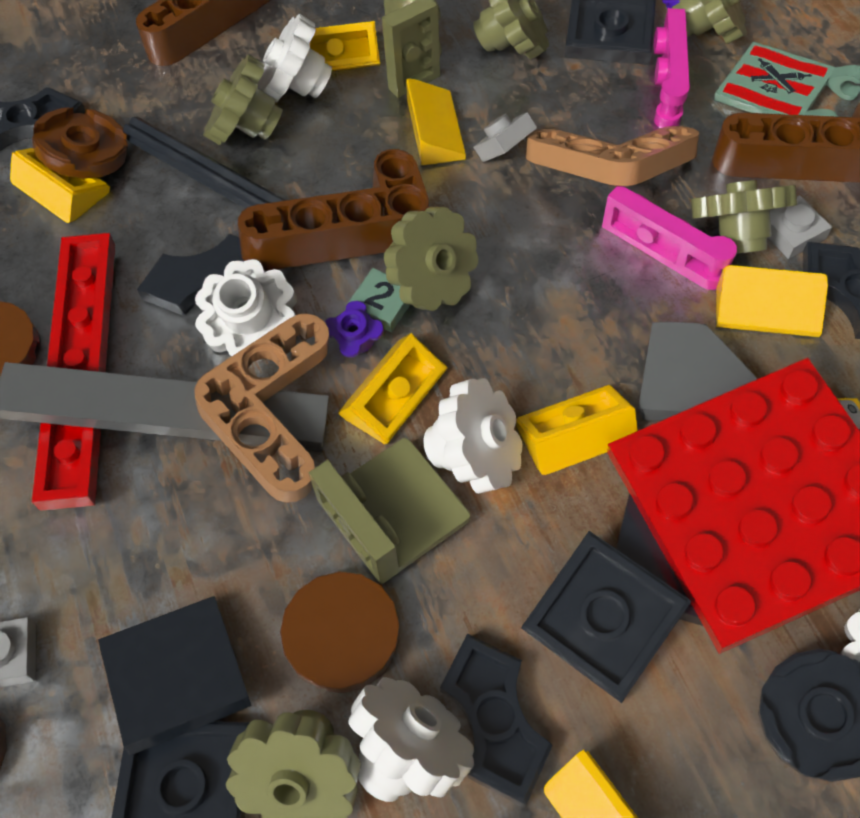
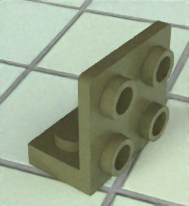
M384 0L385 16L382 17L388 89L397 98L407 94L406 79H416L428 83L440 77L442 48L439 42L438 21L441 18V13L436 0Z
M408 438L399 440L351 473L346 472L340 476L329 460L308 472L317 501L380 585L470 522V512Z

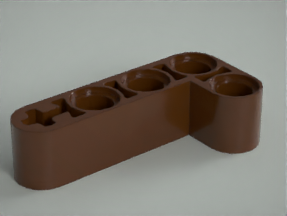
M158 0L138 14L136 25L150 62L157 66H169L182 60L271 0Z
M860 100L852 117L734 113L723 121L712 157L713 165L720 173L732 177L860 183Z
M400 149L385 150L378 154L374 160L373 188L257 204L246 208L238 217V232L243 261L258 260L264 270L269 271L385 253L386 249L393 242L391 235L393 225L401 221L408 211H425L429 208V198L416 160L411 154Z

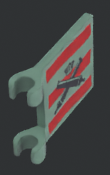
M753 41L715 92L714 100L750 113L838 117L836 112L829 109H810L826 85L842 99L851 101L857 98L860 93V86L853 85L849 81L860 84V66L833 67Z

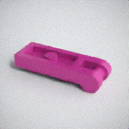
M668 8L664 27L656 28L653 48L654 54L661 55V57L657 58L654 78L655 85H662L659 96L662 103L657 106L654 122L659 128L680 125L683 115V104L687 100L690 88L685 9Z
M616 186L607 197L602 228L702 288L716 290L722 270L732 264L736 255L737 246L734 241L725 236L710 237L691 226L686 220L672 215L650 202L646 197L636 194L624 186Z

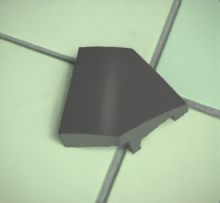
M652 322L638 410L643 420H664L757 380V378L706 324Z

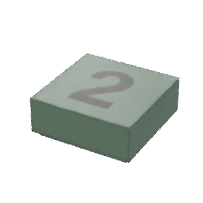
M374 268L371 269L349 300V302H363L367 308L366 313L373 320H379L383 325V329L391 333L410 306L401 301L399 296L400 286L390 284L387 281L386 273Z

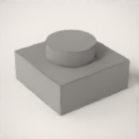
M528 112L511 120L507 114H504L483 129L487 136L473 146L482 162H485L509 151L537 127Z
M799 195L797 196V205L770 210L772 236L767 238L787 259H790L802 253L807 242L820 243L826 240L832 226Z
M28 617L0 622V688L36 681V623Z

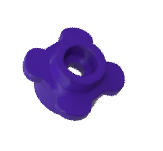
M361 301L349 302L344 312L337 317H330L325 320L329 330V338H334L341 354L349 358L368 351L373 346L375 340H379L384 332L382 323L379 320H373L366 313V305ZM353 325L358 327L354 332L349 331V328Z

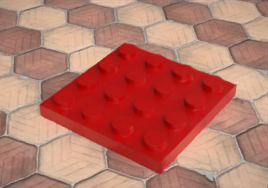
M808 357L608 444V456L686 596L691 600V605L719 654L860 591V430Z

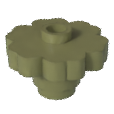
M489 0L491 6L480 13V18L474 21L475 34L481 45L488 52H493L496 49L503 51L512 45L520 55L525 54L532 60L545 52L549 47V42L545 35L548 30L535 0Z
M679 0V3L672 6L673 9H685L687 37L693 34L700 36L714 28L719 36L722 35L726 44H729L747 34L744 25L746 20L740 5L741 0Z
M248 54L235 69L230 80L223 78L212 97L211 102L215 104V107L205 127L203 136L220 145L222 142L225 143L235 128L252 138H255L257 135L266 140L271 135L281 117L283 109L274 104L275 98L257 88L258 82L265 70L264 63Z
M757 180L726 184L727 194L691 199L692 218L718 216L720 236L728 237L735 242L737 246L736 254L767 250V237L772 236L770 209L797 205L796 185L758 189Z
M429 207L425 211L406 212L401 221L393 225L391 230L393 242L384 253L387 281L392 285L400 286L399 296L403 303L413 305L418 309L435 311L441 304L456 305L461 297L471 288L468 272L474 270L478 265V255L475 251L477 247L475 236L464 232L463 217L458 213H452L446 207Z
M299 710L294 713L284 712L277 717L274 725L263 720H253L249 723L246 730L237 736L227 758L232 771L226 782V788L235 797V802L241 811L248 814H262V818H346L352 813L358 793L356 784L361 769V761L353 753L352 745L347 738L334 735V728L331 722L323 714L313 710Z

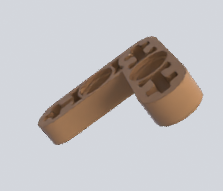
M667 126L616 145L561 130L537 129L526 136V159L535 164L614 186H633L696 158L699 131L684 126Z
M308 313L298 314L287 319L204 374L198 380L194 389L196 406L201 418L263 488L276 500L286 503L297 502L305 498L312 491L313 485L308 472L315 468L314 461L307 450L263 402L318 365L326 357L329 349L328 327L318 316ZM301 335L305 339L314 336L315 344L310 345L303 341L296 345V336ZM291 352V361L288 360L286 355ZM259 359H268L275 362L279 369L273 376L259 378L250 373L249 367ZM217 391L222 396L230 393L231 406L236 412L232 419L230 417V410L222 401H211V393ZM257 424L268 429L270 433L269 439L259 446L245 445L239 439L240 432L249 425ZM277 450L279 452V461L288 470L292 471L297 467L300 468L299 481L294 482L289 477L279 481V466L272 458Z

